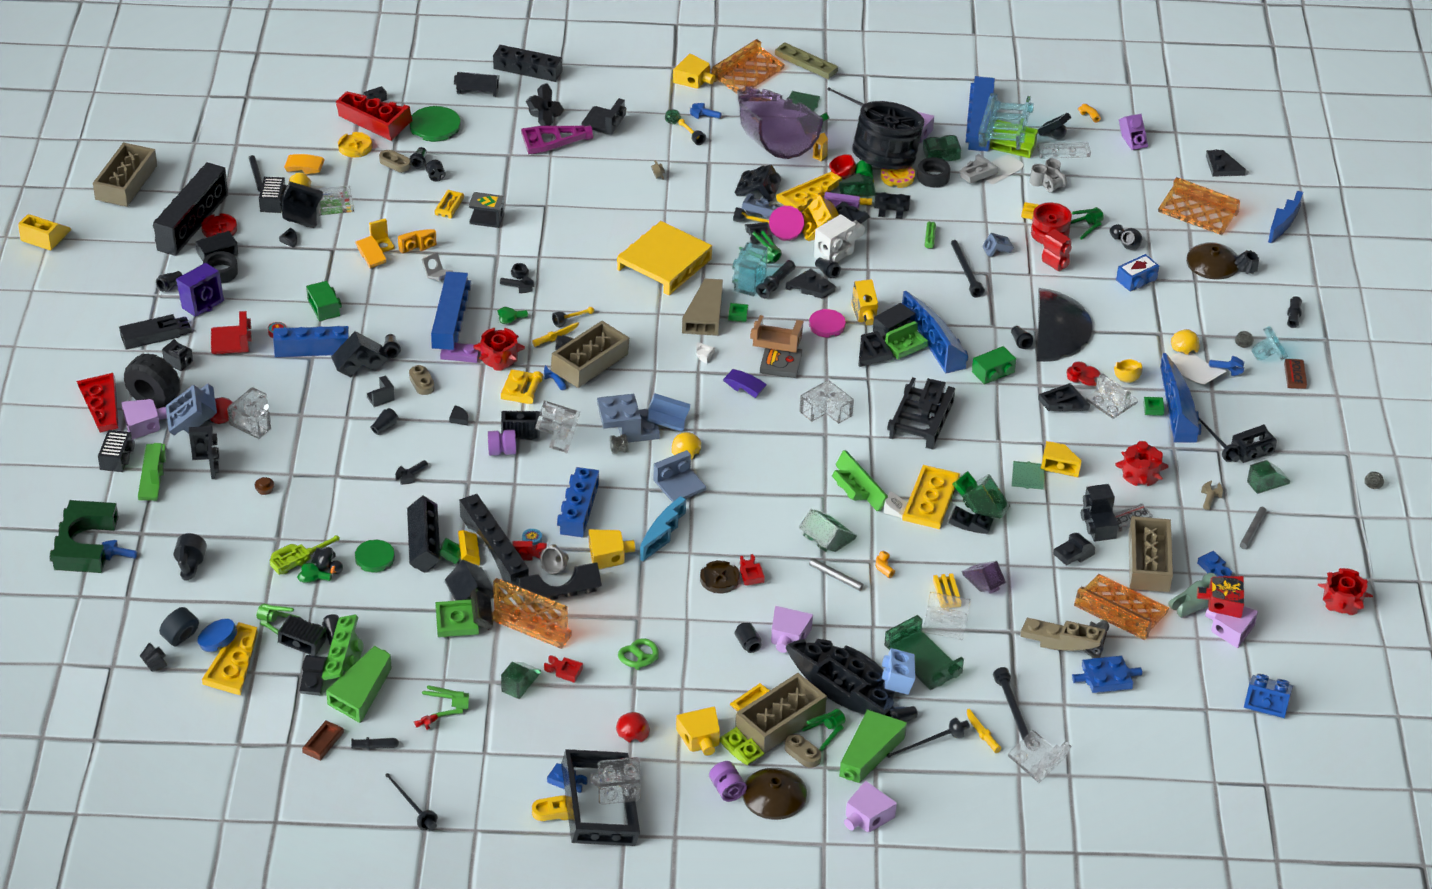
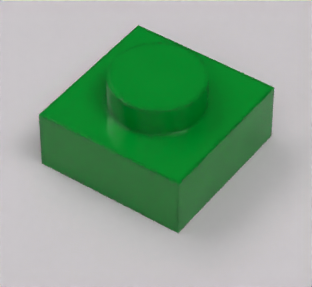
M730 303L728 320L746 322L748 304Z
M1144 397L1145 415L1164 416L1163 397Z
M968 471L952 483L963 499L979 487V484Z
M445 538L440 548V556L456 564L461 556L460 545Z

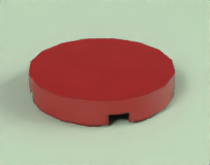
M219 213V216L212 214L202 222V233L207 238L226 231H230L231 235L237 232L236 219L229 214Z

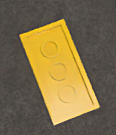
M923 465L903 513L902 520L940 529L956 489L952 483L960 477V473Z

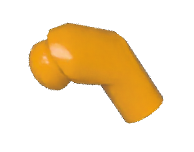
M1082 104L1078 108L1081 115L1088 113L1093 122L1097 123L1101 120L1096 109L1088 104Z
M881 551L876 557L875 566L881 573L891 578L895 574V570L888 565L890 555L886 551Z

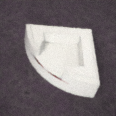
M698 342L696 347L697 357L704 363H708L715 353V348Z

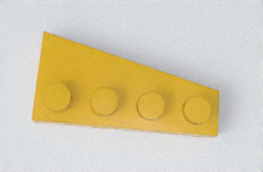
M829 172L776 195V198L784 206L795 207L801 212L819 195L825 196V192H831L841 185L842 178L833 172Z
M238 622L236 625L237 635L230 644L221 648L203 676L202 684L241 696L258 629L255 626Z

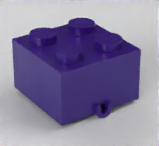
M207 263L176 279L182 309L195 317L205 311H212V307L224 301L219 271Z

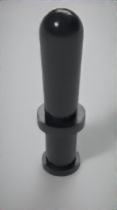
M351 738V749L396 748L399 745V741L396 738Z

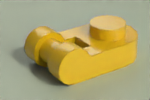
M565 795L536 800L532 804L533 818L539 821L568 820Z

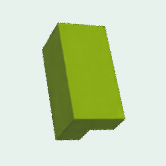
M997 120L990 139L989 149L1030 158L1036 147L1038 129Z

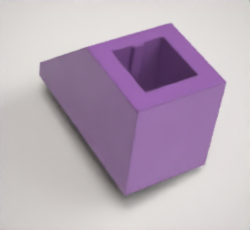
M1142 113L1119 119L1122 137L1131 150L1148 147Z

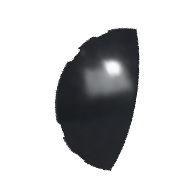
M1039 288L1036 361H1057L1061 356L1077 354L1081 351V346L1085 343L1088 344L1092 335V321L1088 312L1079 302L1065 294Z
M801 639L786 645V650L799 671L810 683L824 693L827 698L861 714H865L867 710L885 716L889 713L894 704L893 696L895 691L885 689V680L882 679L884 670L862 652L847 645L844 648L833 646L832 641L817 639L815 643H806L805 639Z

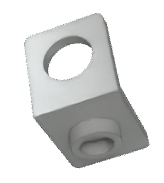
M438 253L422 258L427 278L441 281L445 279L446 271L453 272V270L443 269ZM430 259H434L436 261V267L434 269H430L428 267V262Z

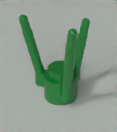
M1098 207L1073 211L1072 215L1086 214V216L1071 220V224L1086 220L1088 224L1093 225L1080 237L1082 240L1095 228L1102 225L1101 221H1103L1104 215Z
M765 231L761 233L769 244L756 232L752 233L766 247L763 251L765 257L743 247L739 248V250L764 260L767 264L770 262L776 263L782 256L781 250Z
M835 709L808 720V725L802 728V731H807L822 723L828 729H835L819 748L820 751H823L838 732L844 729L842 724L845 723L846 718L840 709Z

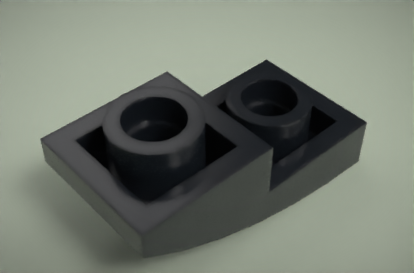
M955 506L948 523L967 531L988 534L994 518L978 510L972 514Z

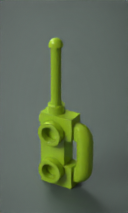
M335 535L333 538L307 549L302 544L298 546L296 544L286 545L271 554L269 559L270 566L279 575L286 574L290 569L302 566L309 561L317 547L322 549L336 541L338 542L340 537Z

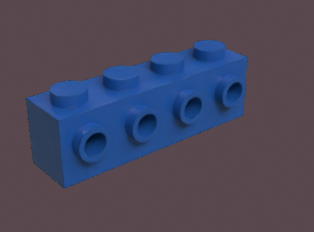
M349 326L274 328L273 344L275 357L331 356L349 338Z
M576 467L575 473L570 476V488L567 487L566 501L562 502V515H558L557 526H560V535L583 538L599 486V470Z

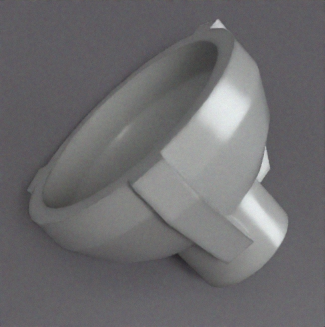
M551 544L550 547L542 551V569L549 574L560 573L567 567L568 554L556 544Z

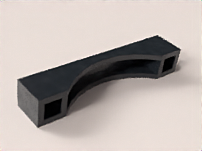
M478 494L459 499L461 519L468 529L474 530L483 539L511 592L518 590L516 578L529 576V568Z

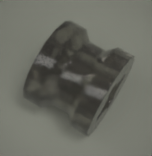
M621 434L618 437L615 435L610 436L612 454H617L620 451L623 453L628 452L626 434Z

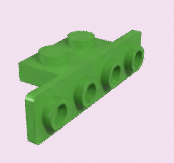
M146 444L138 500H158L161 476H164L163 463H166L165 444Z
M843 450L836 462V467L839 470H835L832 477L837 482V485L843 488L850 499L855 501L867 500L876 511H881L888 495L849 452Z
M356 614L338 619L322 674L324 680L342 677L343 671L346 673L360 660L364 645L355 633L358 622Z

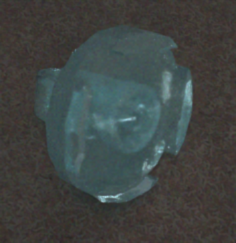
M1272 327L1264 328L1263 330L1267 338L1252 348L1255 358L1263 360L1274 353H1277L1281 361L1287 358L1288 355Z

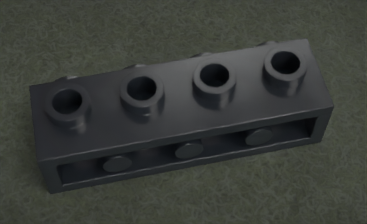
M499 45L493 54V69L556 82L563 71L562 57Z
M422 495L407 507L409 564L413 568L425 573L441 559L438 504Z

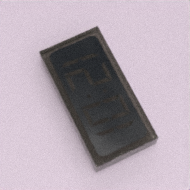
M474 589L470 592L473 622L490 630L493 627L491 597Z

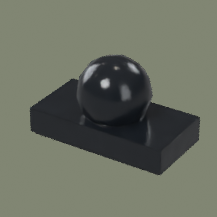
M1065 113L1047 121L1038 129V134L1041 136L1050 131L1053 138L1062 139L1067 133L1064 124L1072 117L1069 113Z

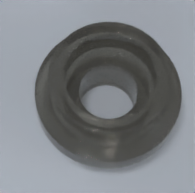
M1241 331L1235 337V343L1242 348L1253 345L1254 339L1252 334L1247 331Z
M1373 471L1368 473L1364 483L1371 489H1379L1384 485V479L1379 472Z

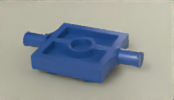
M1122 656L1082 660L1084 673L1072 674L1073 683L1086 682L1090 686L1092 693L1133 689L1131 677L1142 676L1141 667L1128 668Z

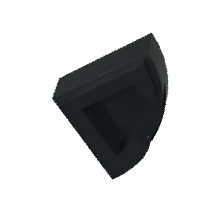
M289 228L279 236V241L294 248L297 244L295 230Z
M454 405L449 422L468 426V414L463 408Z

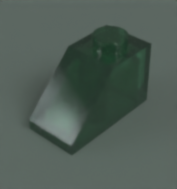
M1265 460L1250 465L1247 483L1259 494L1290 484V480L1280 468Z
M512 661L501 674L502 692L520 699L540 675L541 670L524 662Z

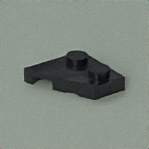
M1206 150V158L1212 177L1245 176L1246 169L1224 150Z
M811 268L786 282L785 286L787 290H791L793 287L800 289L802 294L812 295L821 299L835 292L836 288L834 284Z
M878 331L861 335L859 367L892 359L893 353Z
M1071 383L1040 393L1038 396V400L1048 411H1088L1090 408V404Z

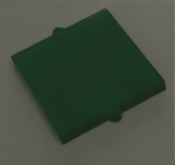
M792 91L786 100L784 109L812 114L818 108L820 96Z
M1013 461L1011 486L1043 490L1045 469H1041V464Z

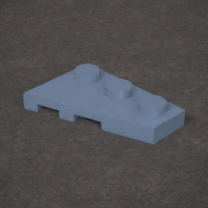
M749 192L743 201L741 209L751 214L759 213L763 214V217L770 218L772 212L783 205H771L768 199L754 198L755 194Z

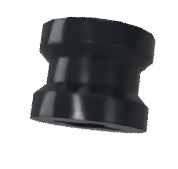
M435 159L426 164V171L430 180L437 182L445 177L446 172L441 161Z

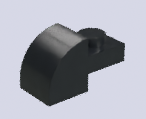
M1072 533L1069 535L1067 542L1054 549L1053 555L1067 566L1076 560L1081 563L1095 555V546L1080 533Z
M305 656L302 665L303 674L299 689L300 694L321 696L324 683L322 674L327 657Z

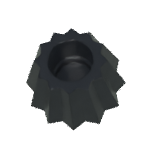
M1246 250L1235 258V264L1241 272L1254 274V272L1258 271L1259 257L1255 252Z
M148 643L140 654V658L151 671H155L167 666L163 659L166 655L159 646L155 648L151 643Z

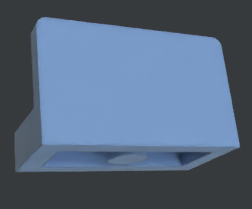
M654 393L648 406L647 421L683 432L690 404Z

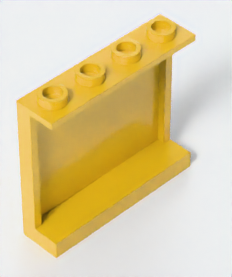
M659 221L618 255L617 270L620 271L625 266H628L664 284L663 293L671 295L712 259V245L663 221Z

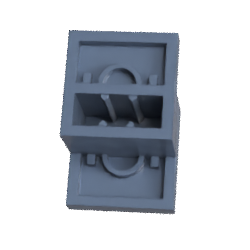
M208 383L199 389L193 385L166 405L168 429L172 435L175 436L182 430L189 434V427H200L201 424L217 413L213 386Z
M634 393L597 398V406L603 429L618 427L622 443L660 439L658 425L647 421L648 409H638Z

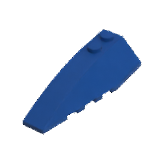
M903 291L902 304L916 314L917 330L928 340V347L945 374L966 369L968 353L962 348L960 340L955 337L950 328L932 309L908 291Z
M1162 353L1160 369L1173 440L1178 443H1197L1198 435H1201V424H1198L1199 412L1195 410L1191 392L1177 366L1166 353Z

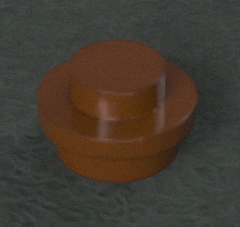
M268 477L259 478L254 484L255 489L261 495H268L273 491L274 481Z

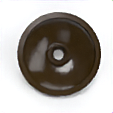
M1201 243L1191 248L1187 254L1186 262L1190 270L1207 279H1226L1235 275L1239 270L1235 264V258L1238 255L1231 248L1220 243Z
M765 768L754 772L745 781L747 790L742 795L743 801L751 812L762 818L781 820L792 817L806 803L807 789L804 782L798 775L789 770Z

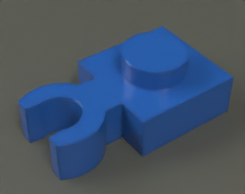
M1211 551L1198 558L1197 564L1207 573H1213L1217 577L1224 575L1232 576L1231 569L1225 567L1226 562L1215 551Z
M556 763L547 776V783L564 789L562 766ZM574 769L577 792L581 793L582 785L579 783L587 785L588 778L584 775H576V770Z

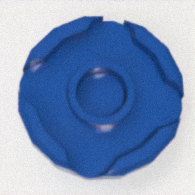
M230 619L214 621L201 631L197 642L203 651H217V647L221 645L226 647L234 640L237 635V627L233 620Z

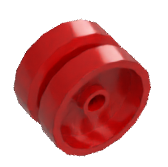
M1050 202L1038 205L1033 212L1032 238L1038 243L1043 244L1046 234L1053 229L1069 237L1072 219L1071 211L1059 203Z

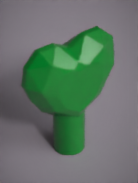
M502 307L497 310L500 316L499 322L502 324H510L517 318L528 317L527 310L515 311L509 307Z
M313 563L303 564L301 567L302 571L297 576L298 580L303 583L314 582L318 579L331 581L332 573L320 571Z

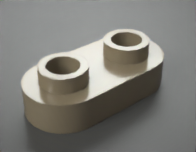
M383 150L380 152L379 161L382 165L401 173L410 169V159L393 150Z
M416 365L409 370L410 381L417 393L429 395L434 391V380L426 367Z
M793 734L785 739V751L803 766L813 768L820 764V750L804 737Z

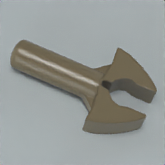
M1212 480L1202 486L1201 493L1207 494L1203 504L1205 510H1210L1214 497L1222 498L1223 488L1220 483H1218L1217 488L1214 490L1211 488Z

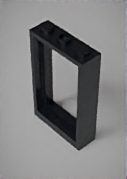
M565 749L561 766L571 843L636 846L640 828L628 753ZM574 767L619 770L626 825L581 822Z

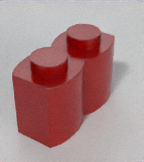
M1055 229L1047 233L1043 243L1042 262L1058 272L1067 268L1070 263L1069 253L1072 249L1071 239Z

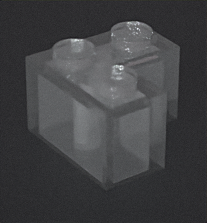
M830 380L800 395V413L811 422L825 414L838 424L853 416L854 399Z
M251 387L227 408L229 425L257 439H260L271 430L266 393Z
M544 400L535 429L553 434L549 448L568 453L580 411Z

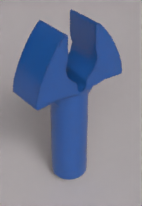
M694 103L692 108H690V114L697 119L701 115L718 119L722 116L721 112L705 109V103Z
M1232 356L1229 362L1210 360L1209 367L1228 369L1231 371V376H1236L1244 372L1245 367L1243 366L1245 362L1236 356Z
M545 365L544 379L552 378L560 390H565L567 386L562 378L549 370Z
M117 540L102 542L106 560L108 561L114 555L130 558L137 557L138 553L136 550L119 548Z

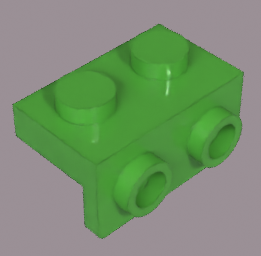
M916 321L886 333L885 343L897 359L928 347V340L917 331L918 323Z

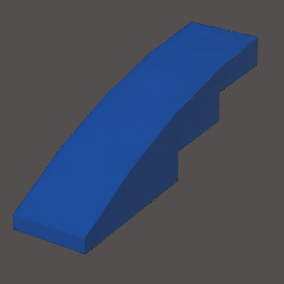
M1297 191L1294 201L1287 199L1284 209H1276L1270 230L1269 243L1274 242L1291 226L1301 207L1304 192Z

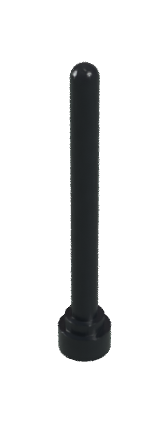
M952 240V248L970 283L969 291L971 296L974 298L981 297L985 292L982 283L976 281L957 240Z
M1006 667L997 668L993 672L994 680L1002 686L1026 749L1030 750L1033 748V742L1009 684L1011 679L1009 670Z

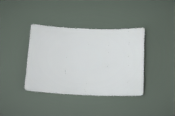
M1191 351L1188 355L1179 352L1170 357L1182 376L1200 384H1206L1227 372L1219 368L1209 367L1207 362Z

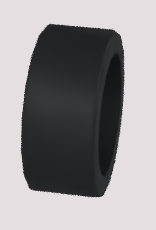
M937 157L923 159L918 164L917 179L921 184L928 187L944 186L950 180V165L947 161ZM926 171H938L941 174H930Z
M214 252L203 260V264L207 263L212 267L218 265L229 266L226 269L218 270L221 283L230 282L238 274L237 259L229 252Z

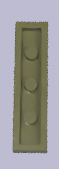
M784 42L775 49L776 56L818 74L823 78L830 79L838 72L837 65Z

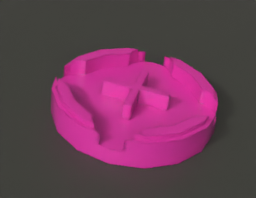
M781 206L772 212L769 218V228L771 233L780 240L790 241L797 238L803 231L804 218L797 208Z
M821 309L815 311L809 318L811 331L820 337L838 336L845 329L846 322L844 316L835 310Z

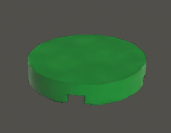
M368 540L361 543L355 551L357 566L359 565L362 570L367 572L384 571L386 567L393 565L395 560L394 548L383 540Z

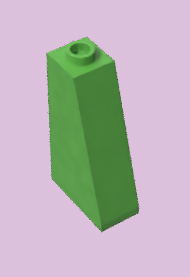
M376 646L371 648L326 690L327 705L361 723L392 669L391 654Z
M867 710L840 762L839 777L860 783L887 757L888 753H891L904 740L907 722Z

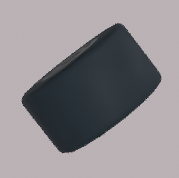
M186 607L177 608L162 622L159 629L160 635L172 646L176 647L196 632L199 626V619Z

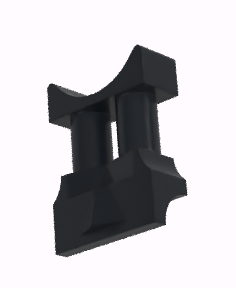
M768 222L745 224L746 233L751 235V248L761 243L752 233L765 231L768 235ZM761 233V236H760V237H761L763 240H765V241L769 244V242L765 239V237H764V236L762 235V233ZM772 234L768 235L770 239L773 241Z

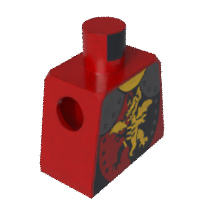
M1244 576L1212 577L1209 588L1198 587L1197 599L1208 600V610L1210 612L1241 618L1244 608Z

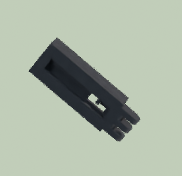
M174 314L119 326L120 336L126 350L179 338L181 335L192 332L187 317L175 319Z

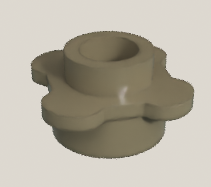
M654 160L655 164L651 166L656 179L661 177L663 180L665 170L661 163L658 164Z

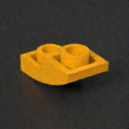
M293 154L288 156L284 168L287 172L302 170L304 174L319 173L325 159L315 155Z
M434 229L418 230L398 236L399 251L402 254L415 248L423 251L437 245L436 231Z
M372 235L355 241L369 269L386 263V258Z

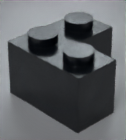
M356 331L331 356L337 371L350 378L362 365L377 371L388 360L381 344Z
M1109 484L1086 487L1085 495H1083L1084 505L1080 512L1081 519L1085 521L1087 532L1091 534L1094 542L1117 538L1119 524L1113 513L1115 496Z

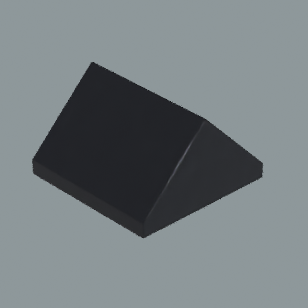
M462 560L445 578V584L455 601L476 599V603H478L477 591L488 596L489 599L497 597V593L482 567Z

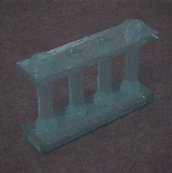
M990 93L979 130V147H986L988 141L998 139L1016 141V150H1020L1021 144L1025 142V130L1030 113H1033L1034 110L1031 96H1027L1025 104L1002 103L997 100V94ZM1000 109L1023 111V113H1001L997 111ZM997 119L1017 120L1020 121V124L1000 123L994 121H996ZM994 129L1015 130L1017 131V134L997 133L991 131H993Z

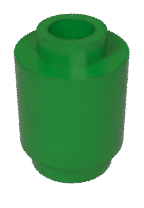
M861 160L856 164V181L861 185H868L873 181L872 165Z

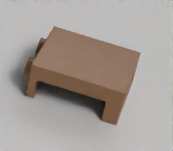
M760 315L758 321L754 322V328L751 329L750 339H753V346L797 352L802 339L804 321L796 320L793 329L763 325V315Z

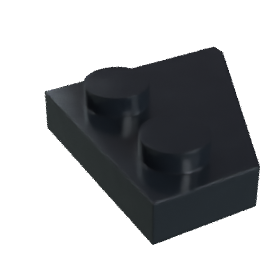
M841 202L835 207L839 215H843L852 222L856 220L862 224L870 218L867 212H862L845 202Z

